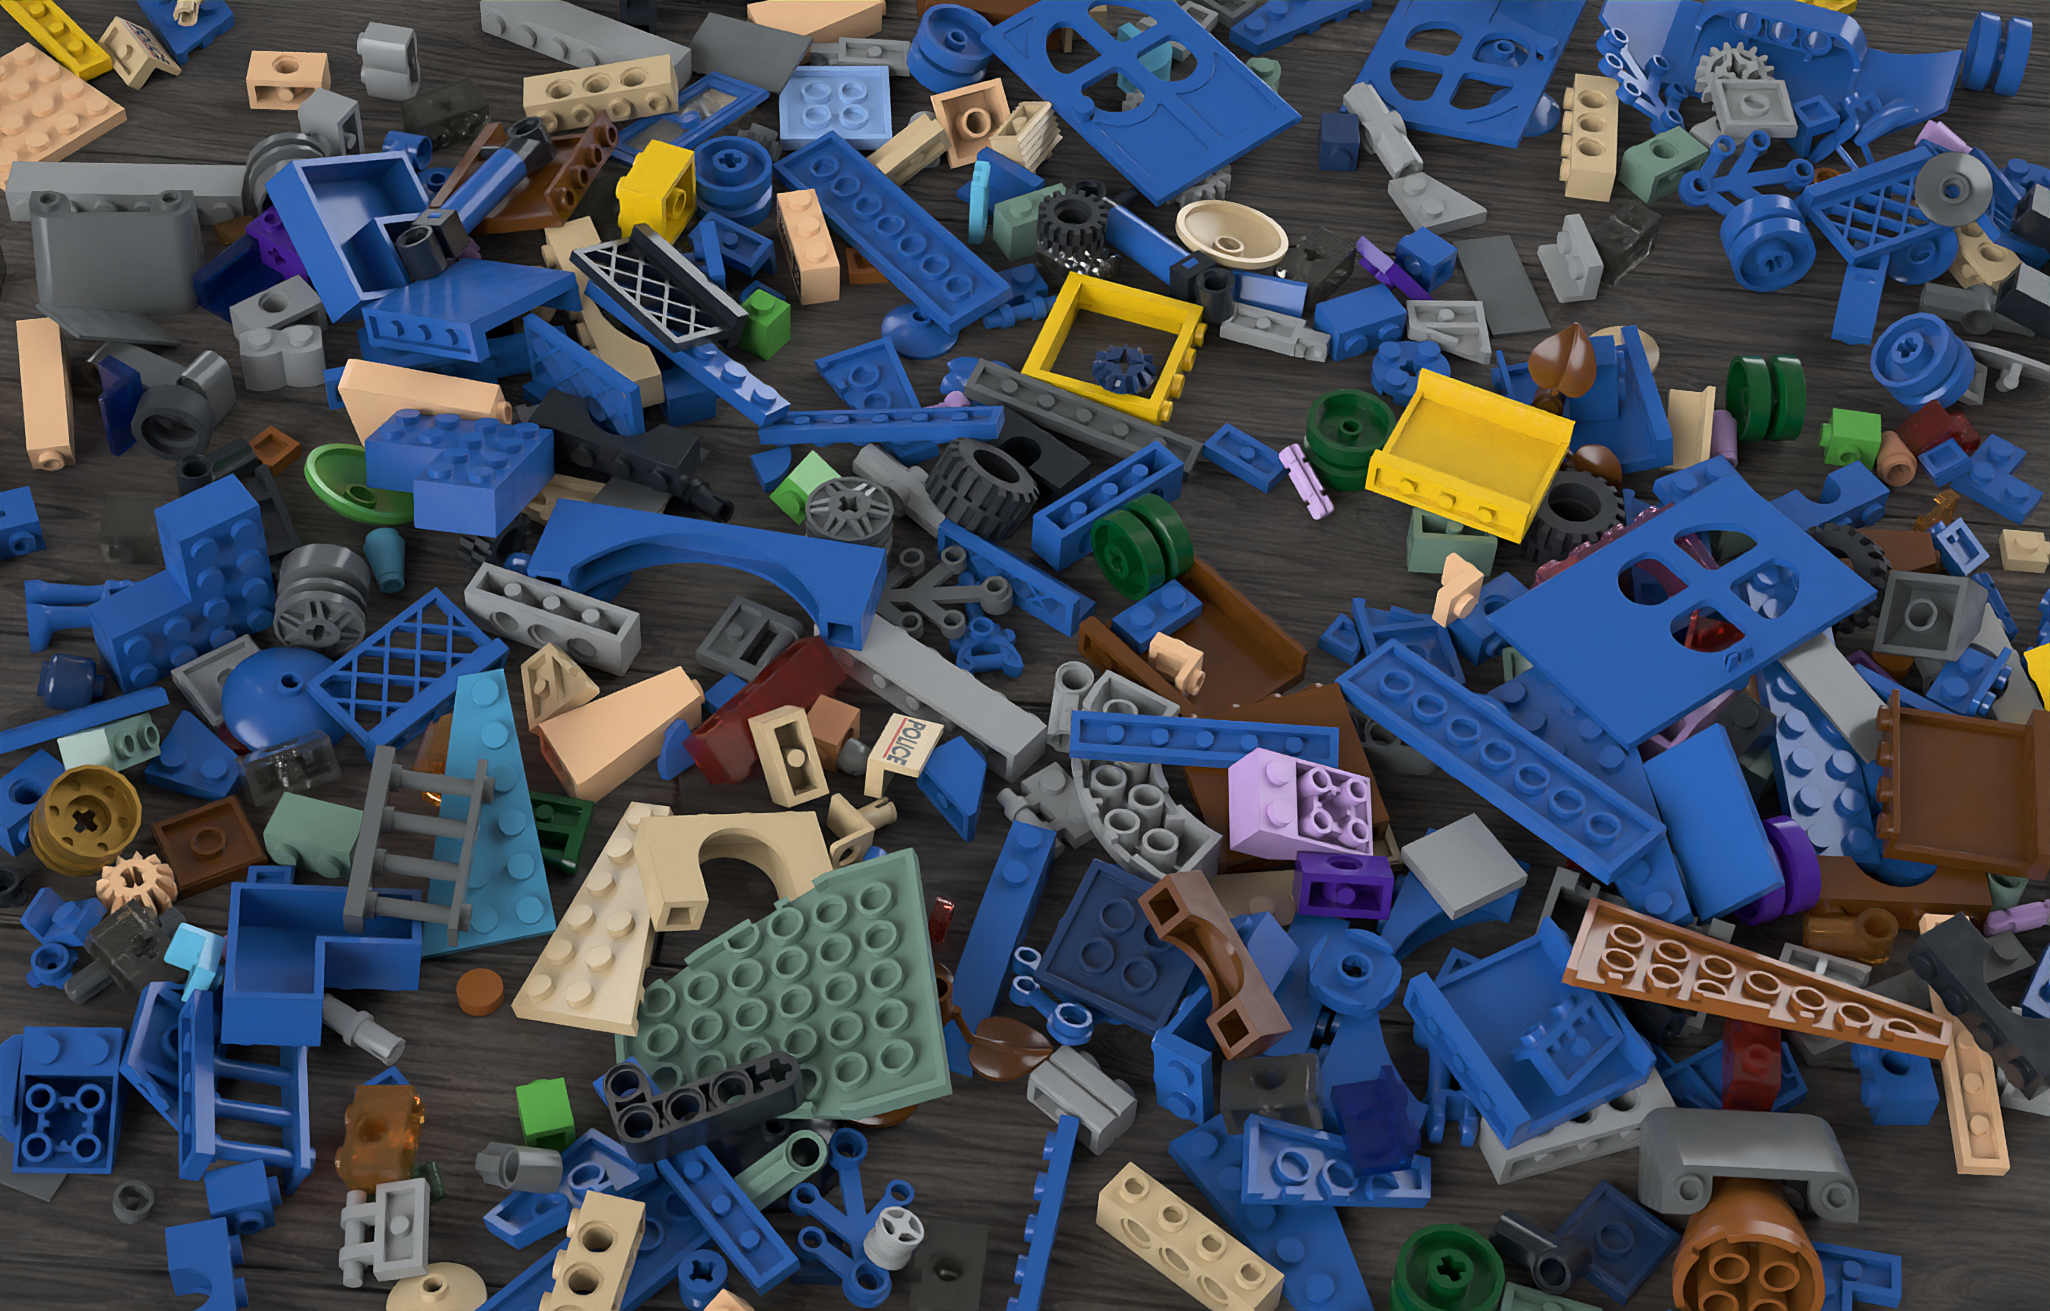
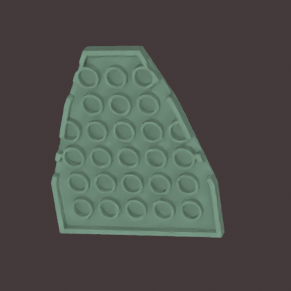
M912 847L823 873L812 880L815 888L792 902L785 896L773 903L777 910L752 925L750 920L747 919L694 951L684 959L688 965L685 969L666 983L659 978L646 988L643 1004L638 1006L636 1018L639 1022L637 1037L615 1033L617 1064L633 1056L662 1092H666L769 1053L778 1051L789 1053L795 1057L800 1066L807 1086V1096L798 1109L776 1118L861 1120L952 1094L919 860ZM756 1089V1092L760 1093L762 1092V1089ZM744 1095L734 1096L727 1103H737L742 1100Z

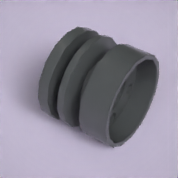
M285 132L274 134L260 141L250 151L245 166L258 215H261L271 206L274 207L264 185L291 160L326 157L324 149L317 140L303 133Z
M852 476L840 477L820 484L810 493L805 506L806 537L886 549L888 572L893 552L894 510L891 497L881 486L863 478Z
M309 544L294 549L284 557L279 568L278 597L275 602L276 612L273 619L275 635L284 646L305 648L326 657H336L350 652L362 642L366 634V604L369 600L370 589L369 567L364 560L349 549L332 544Z

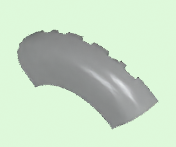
M1107 669L1084 699L1081 711L1179 717L1180 706ZM1071 758L1076 795L1084 818L1097 840L1127 873L1154 885L1170 873L1202 870L1208 883L1217 875L1223 836L1196 819L1182 804L1176 806L1168 793L1169 785L1163 774L1161 764Z

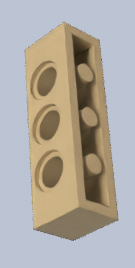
M670 54L524 78L523 108L526 117H541L548 133L590 126L602 109H606L611 122L678 112V81Z
M1576 73L1573 87H1566L1563 109L1569 111L1564 112L1562 133H1568V135H1563L1560 156L1567 157V159H1562L1559 175L1560 181H1566L1565 197L1604 202L1610 201L1616 176L1618 96L1616 95V90L1619 87V82L1614 78Z
M1911 198L1910 205L1918 207L1916 200ZM1907 216L1906 220L1908 224L1915 226L1928 223L1927 221ZM1976 221L1953 229L1959 240V252L1953 264L1948 268L1949 272L1965 290L1972 285L1985 284L1991 286L1998 294L1999 284L2021 262H2024L2012 250L1994 244Z
M1131 1161L1099 1193L1096 1224L1210 1310L1274 1311L1278 1307L1285 1277L1284 1274Z
M587 1190L582 1208H573L567 1227V1237L571 1238L567 1250L559 1249L552 1273V1278L556 1280L552 1293L544 1292L539 1311H619L645 1233L646 1203ZM593 1249H604V1250H606V1251L600 1252V1253H595V1252H591L590 1250H593ZM582 1290H587V1291H591V1292H592V1293H590V1294H588V1295H578V1294H576V1292L582 1291Z

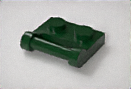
M529 791L538 840L567 844L565 851L540 847L544 866L561 868L564 874L577 875L584 845L595 813L594 801Z

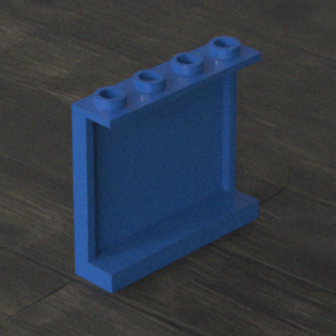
M464 258L446 267L441 273L432 278L418 280L361 307L370 345L473 362H480L490 357L485 332L537 306L575 312L583 310L575 272Z
M1637 326L1620 327L1621 345H1616L1615 349L1616 351L1623 350L1625 374L1618 375V378H1624L1626 401L1618 403L1619 419L1575 423L1570 450L1574 455L1578 448L1586 444L1605 446L1618 458L1622 474L1673 465V436ZM1502 350L1496 351L1497 367L1490 369L1494 391L1501 390L1502 396L1531 405L1535 391L1539 386L1531 378L1528 362L1506 366ZM1566 396V403L1562 416L1570 420L1568 400Z
M1550 916L1543 918L1538 934L1433 982L1427 972L1411 978L1403 1001L1404 1007L1507 1151L1646 1084L1657 1060L1651 1044L1645 1037L1637 1033L1628 1021L1625 1010L1618 1001L1612 1000L1606 992L1571 986L1561 982L1573 949V944L1569 935L1564 930L1559 929ZM1594 992L1626 1038L1568 1094L1556 1096L1529 1058L1515 1061L1510 1052L1522 1042L1519 1039V1035L1527 1027L1538 1021L1543 1022L1551 1014L1548 1008L1555 1000L1567 993H1572L1575 997Z

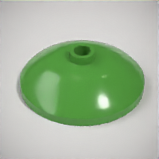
M335 443L317 447L309 454L304 467L309 485L325 504L340 515L358 523L378 526H397L414 521L413 493L367 487L365 447Z

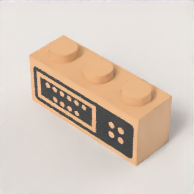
M815 189L777 194V229L801 305L839 300L840 265Z

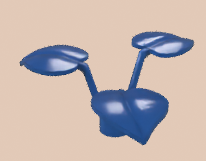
M1902 98L1894 99L1864 123L1863 130L1856 136L1854 143L1861 147L1868 165L1875 163L1867 141L1895 122L1919 112L1913 104ZM1855 116L1849 117L1839 124L1833 133L1823 137L1810 151L1809 161L1813 164L1820 162L1836 150L1852 171L1859 169L1841 145L1858 131L1860 126L1859 120ZM1803 192L1793 199L1797 205ZM1893 193L1884 195L1883 198L1891 199ZM1861 203L1869 213L1875 212L1874 206Z

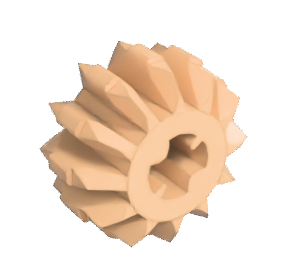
M138 851L129 860H124L117 856L116 867H103L102 879L96 882L98 900L108 909L105 913V918H112L118 928L130 922L131 926L137 931L141 923L151 922L158 917L157 915H161L171 908L172 902L177 900L178 891L176 883L173 882L175 880L173 871L169 868L168 864H161L156 854L144 860Z

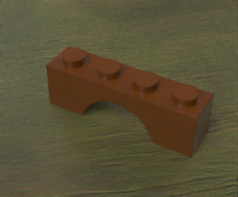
M1816 855L1820 867V896L1816 905L1812 909L1802 911L1804 924L1822 925L1825 927L1854 926L1867 927L1869 929L1900 928L1920 931L1919 921L1924 914L1957 915L1962 912L1965 916H1969L1970 922L1981 932L1993 904L1986 872L1937 865L1933 876L1924 883L1912 887H1894L1880 883L1866 875L1857 866L1852 857Z
M1202 870L1167 874L1137 899L1159 939L1169 942L1184 951L1204 974L1213 1000L1211 1013L1205 1021L1228 1061L1261 1055L1293 1031Z

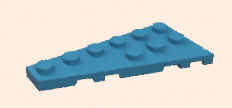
M503 668L458 676L445 775L475 779L478 759L488 760V777L496 778L492 805L483 804L466 898L467 904H473L469 932L460 931L458 947L448 946L447 924L424 922L421 960L553 934L556 930ZM442 794L439 817L467 821L471 798ZM436 836L433 860L459 863L464 839ZM430 878L427 903L451 906L456 882Z

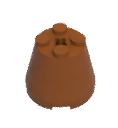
M1712 1176L1710 1200L1702 1210L1690 1214L1673 1266L1672 1288L1676 1308H1680L1681 1311H1821L1826 1289L1823 1266L1788 1201L1783 1186L1778 1182L1767 1181L1762 1178Z

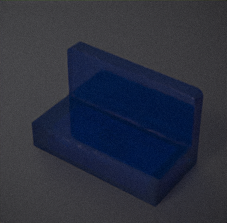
M247 233L192 276L198 306L231 324L232 319L229 307L285 281L282 273L262 263L259 241Z
M109 354L98 363L104 390L98 400L110 452L119 457L138 442L133 436L131 422L144 390L140 372Z

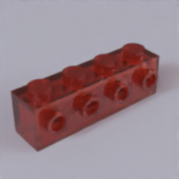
M820 635L796 640L681 743L710 785L729 782L731 785L736 784L752 772L751 765L759 758L748 722L749 718L786 705L803 708L807 716L821 694L832 699L836 696L837 691L835 688L847 678V675Z

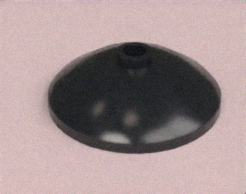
M774 1118L711 1141L705 1145L734 1180V1177L785 1142L791 1134L797 1131H815L820 1133L829 1143L833 1133L844 1128L840 1119ZM781 1129L783 1131L777 1134L770 1133L768 1130ZM803 1138L797 1142L794 1147V1158L800 1165L809 1167L818 1160L820 1155L819 1147L813 1139ZM838 1151L842 1156L847 1157L846 1151ZM828 1161L822 1170L812 1174L803 1182L814 1185L823 1198L838 1183V1170L834 1169ZM792 1190L760 1213L779 1214L792 1212L788 1206V1199ZM805 1195L797 1196V1199L803 1204L812 1203Z

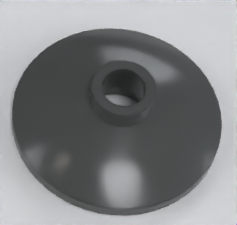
M1945 152L1931 158L1921 168L1915 181V200L1924 216L1932 222L1945 227L1965 226L1977 220L1988 208L1993 195L1992 178L1986 166L1976 157L1963 152ZM1949 186H1954L1958 189L1959 196L1949 198L1945 194V189Z

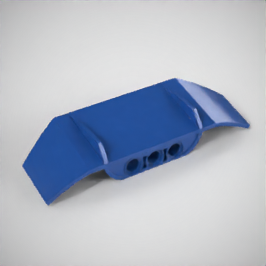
M1605 0L1598 17L1606 30L1617 27L1627 34L1629 38L1627 50L1645 77L1647 76L1645 65L1653 55H1660L1669 62L1671 68L1661 79L1660 88L1666 89L1672 81H1677L1688 90V96L1701 99L1703 92L1695 91L1697 80L1694 79L1701 56H1709L1710 48L1713 46L1722 51L1725 42L1729 43L1731 49H1736L1738 43L1743 42L1744 50L1749 51L1750 48L1755 46L1757 47V57L1762 55L1768 56L1766 66H1774L1773 78L1775 80L1785 81L1791 104L1822 95L1830 106L1838 112L1841 109L1838 103L1855 92H1858L1860 97L1873 90L1883 106L1894 99L1902 98L1919 110V112L1895 122V128L1882 136L1898 132L1947 112L1964 58L1963 50L1912 55L1888 53L1867 47V39L1863 29L1849 15L1795 0H1705L1704 3L1693 0ZM1843 118L1840 119L1839 124L1844 121ZM1831 130V131H1828V132H1825V133L1830 134V133H1833L1834 130ZM1854 136L1849 138L1850 140H1855Z

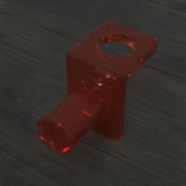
M1699 608L1692 612L1684 647L1706 653L1720 652L1741 641L1745 635L1733 624L1699 616L1701 610Z

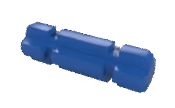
M1986 572L1973 574L1970 578L1988 590L1986 603H1990L1996 617L2003 622L2005 635L2009 642H2012L2018 633V628L2012 617H2009L2010 613L1997 588H1994L1995 584L1990 574Z

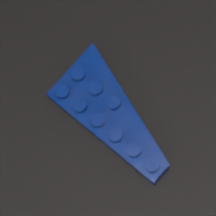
M1284 1078L1169 1143L1168 1153L1238 1240L1285 1275L1281 1293L1296 1311H1375L1334 1206L1241 1204L1244 1123L1250 1113L1302 1126Z

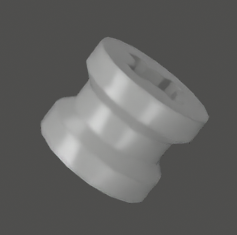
M887 1207L877 1217L875 1227L867 1233L863 1243L864 1251L868 1258L881 1268L894 1271L902 1269L910 1260L912 1250L923 1239V1225L912 1212L902 1207Z

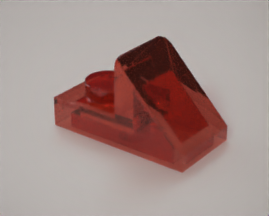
M1937 399L1928 402L1893 431L1898 434L1899 438L1916 458L1917 464H1919L1917 459L1919 455L1951 438L1957 442L1964 452L1978 449L1981 437L1962 411L1947 414Z

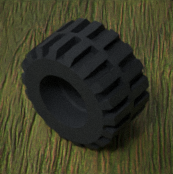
M958 437L949 443L925 482V490L929 494L928 497L947 518L975 535L995 541L1009 540L1013 537L1039 496L1036 482L1015 459L988 443L964 437Z
M1566 468L1565 471L1558 470L1521 544H1517L1521 552H1527L1525 558L1531 563H1539V568L1543 570L1549 564L1559 561L1576 564L1618 539L1625 516V511H1623L1624 502L1622 498L1617 497L1618 491L1614 486L1606 485L1607 480L1602 477L1595 478L1591 476V472L1583 470V473L1576 472L1575 468Z
M1825 523L1824 530L1816 525L1808 528L1809 536L1836 558L1851 559L1854 572L1878 591L1877 599L1831 626L1833 634L1837 635L1838 631L1845 635L1855 633L1854 626L1856 625L1861 629L1867 628L1871 625L1868 621L1869 617L1872 615L1877 619L1880 617L1881 610L1879 607L1884 600L1889 576L1887 571L1893 569L1890 560L1883 556L1885 552L1880 546L1850 526L1843 524L1840 528L1835 523Z

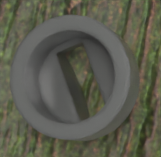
M853 737L850 738L838 756L836 768L852 776L866 774L867 761L872 752L865 743Z
M124 1182L114 1193L112 1208L115 1216L122 1223L140 1224L152 1212L154 1193L143 1182ZM129 1197L139 1198L136 1211L127 1209Z

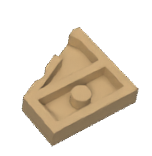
M550 642L521 665L529 731L538 736L539 723L581 707L600 693L599 687L562 648Z

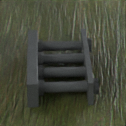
M376 745L343 911L345 932L364 935L367 919H375L376 915L447 924L448 946L458 947L460 931L469 932L473 904H467L466 898L483 804L492 805L496 778L488 777V760L478 759L475 779L404 770L403 765L396 763L395 747ZM401 788L470 797L471 802L467 821L396 812L394 806H389L391 793L400 792ZM393 830L464 839L460 862L453 863L387 854V849L381 848L383 834H392ZM384 872L454 881L456 883L452 905L447 906L380 897L378 891H372L375 876L383 877Z

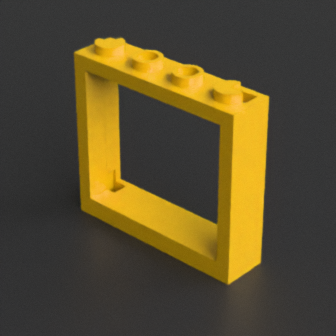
M1070 271L1021 374L1160 427L1162 421L1169 422L1173 410L1172 398L1179 399L1185 381L1184 371L1190 373L1196 357L1195 346L1201 347L1203 345L1204 334L1207 330V324L1202 323L1204 307ZM1080 308L1178 334V338L1150 399L1131 394L1113 393L1101 386L1050 372Z

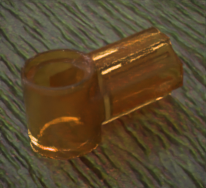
M1869 908L1863 911L1860 916L1805 915L1802 944L1804 948L1832 956L1854 957L1861 964L1871 967L1880 966L1886 963L1891 955L1899 924L1892 913L1881 908Z

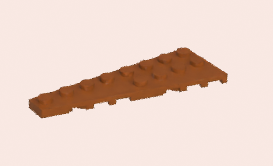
M1591 897L1561 981L1571 986L1938 1060L1944 1059L1949 1047L1953 1024L1951 1019Z

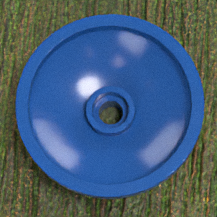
M274 647L259 651L245 658L231 671L222 690L221 710L228 730L238 742L249 750L277 760H302L330 750L344 738L347 731L305 688L309 681L335 662L318 652L300 647ZM331 681L323 689L333 698L350 699L351 682ZM284 685H294L296 687L287 688Z

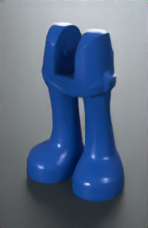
M42 580L24 581L31 653H40L48 650L53 633L67 628H92L87 609L88 606L77 607L70 605H92L138 582L131 580H106L105 584L84 586L48 583Z
M1415 1022L1413 1029L1414 1042L1418 1048L1429 1053L1427 1094L1421 1100V1103L1429 1105L1425 1120L1428 1140L1430 1143H1441L1446 1120L1459 1122V1145L1472 1147L1477 1138L1482 1115L1461 1085L1459 1086V1091L1450 1089L1451 1071Z

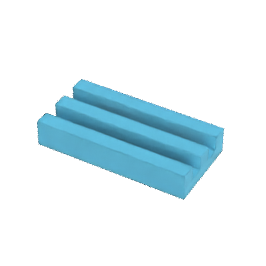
M985 161L975 162V171L973 172V181L971 182L968 243L981 245L984 242L987 226L991 165Z

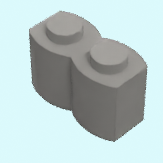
M370 22L365 33L361 32L357 41V52L359 55H362L363 59L361 82L366 84L369 96L412 103L420 88V66L417 60V39L414 29Z
M296 325L281 331L257 328L239 334L240 357L246 389L270 391L286 385L304 388L325 383L323 370H327L321 327Z

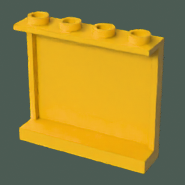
M1422 368L1419 374L1417 389L1383 450L1376 449L1370 459L1365 489L1521 544L1569 450L1575 421Z

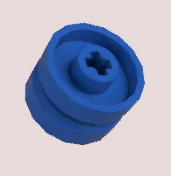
M942 3L930 7L923 14L918 26L917 35L913 38L907 53L906 63L910 73L920 84L939 94L981 83L985 77L987 66L991 63L994 53L981 41V34L993 26L977 12L957 4Z
M1979 11L1974 20L1966 47L1961 76L1962 89L1981 92L1991 79L1994 95L2014 97L2021 84L2029 56L2032 20L2012 16L2002 29V21L1998 13Z
M737 136L713 138L698 145L694 150L697 204L694 217L701 221L711 210L747 229L762 223L770 214L773 201L771 185L772 159L768 151L756 141Z
M1770 194L1745 200L1732 209L1722 222L1719 232L1722 246L1727 258H1729L1736 281L1746 289L1756 292H1767L1790 286L1802 278L1813 265L1816 256L1814 241L1805 225L1799 206L1791 198Z
M1920 312L1901 318L1884 331L1872 350L1870 367L1874 378L1903 407L1911 413L1926 415L1940 412L1949 407L1967 391L1974 377L1975 359L1971 349L1955 335L1954 331L1935 314Z

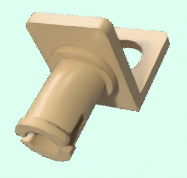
M840 793L832 796L827 826L840 838V840L831 845L829 851L833 870L863 862L866 852L872 846L875 830L896 821L897 811L892 801L882 806L888 802L889 798L882 796L881 799L878 798L876 801L856 810ZM850 848L853 851L852 854L839 862L843 852Z

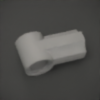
M1078 661L1062 664L1055 674L1046 743L1059 752L1069 753L1072 710H1082L1084 699L1094 684V674L1090 667Z

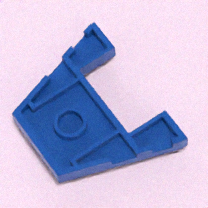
M1733 1018L1741 1026V1030L1678 1064H1675L1660 1046L1653 1043L1642 1032L1638 1033L1651 1044L1654 1055L1657 1058L1654 1066L1674 1103L1682 1108L1784 1113L1802 1103L1808 1093L1787 1043L1781 1042L1774 1026Z

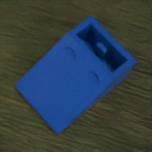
M24 1026L12 1173L113 1174L130 1088V1081L119 1071L129 1032L123 1028Z

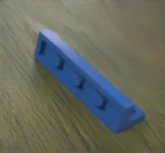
M947 518L939 524L937 559L941 561V553L947 547L959 546L963 548L967 558V568L963 572H972L975 581H981V584L991 576L1003 577L1012 586L1014 605L1071 638L1079 630L1080 623L1095 614V601L990 539L975 535ZM951 559L950 561L955 562L959 559Z

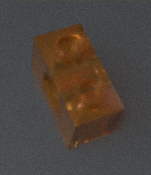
M357 1085L354 1102L348 1105L345 1113L347 1133L344 1146L338 1148L335 1159L337 1174L342 1176L350 1191L361 1190L367 1195H376L377 1184L412 1179L426 1109L414 1085Z

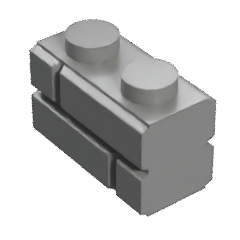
M1062 1045L1050 1056L1048 1061L1045 1060L1031 1073L1028 1080L1027 1099L1057 1124H1059L1061 1114L1080 1118L1077 1140L1098 1156L1114 1142L1116 1137L1119 1138L1135 1121L1137 1099L1131 1087L1120 1079L1113 1081L1100 1070L1095 1058L1085 1051L1078 1053L1071 1046Z

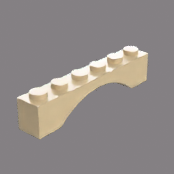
M590 216L566 222L563 227L544 228L547 245L541 246L547 268L554 267L555 270L575 272L583 310L580 312L566 311L571 321L575 319L578 321V324L575 326L581 346H589L590 353L640 386L642 408L665 402L662 374L649 346L624 335L602 316L594 301L584 294L588 280L591 279L569 260L572 250L601 243ZM591 260L595 264L605 266L604 263Z

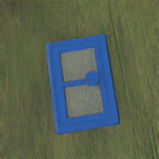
M712 71L678 94V112L642 117L618 133L619 142L608 160L631 169L636 155L639 152L643 153L652 139L690 150L769 98V92L766 89Z

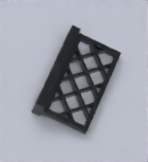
M646 223L634 225L630 237L572 250L569 260L672 353L716 341L726 349L737 346L749 313ZM591 260H594V261H597V262H600V263H604V264H607V265H609V266L606 267V266H602V265H599V264H595V263H593ZM615 267L635 272L636 275L616 270ZM617 283L633 287L634 290L621 287ZM641 290H644V291H647V292H651V293H654V294H658V295H661L662 297L659 298V297H656V296H652V295H649V294H645V293H642ZM643 306L659 310L660 313L646 310ZM667 313L687 318L688 320L684 321L681 319L667 316ZM668 329L673 330V331H677V332H680V333H684V334H686V335L680 336V337H676V336H675L671 331H669Z

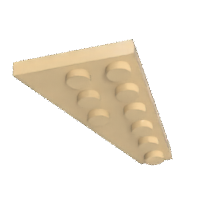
M638 802L630 803L511 1004L517 1018L637 1037L639 1022L636 1017L638 1006L643 1004L645 989L642 983L645 969L650 966L655 931L632 846L641 817L657 815L674 816L669 806Z

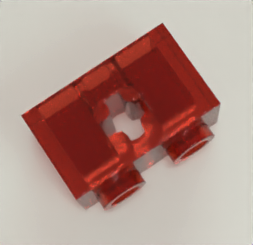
M1727 1017L1722 1030V1109L1771 1112L1781 1087V1028Z

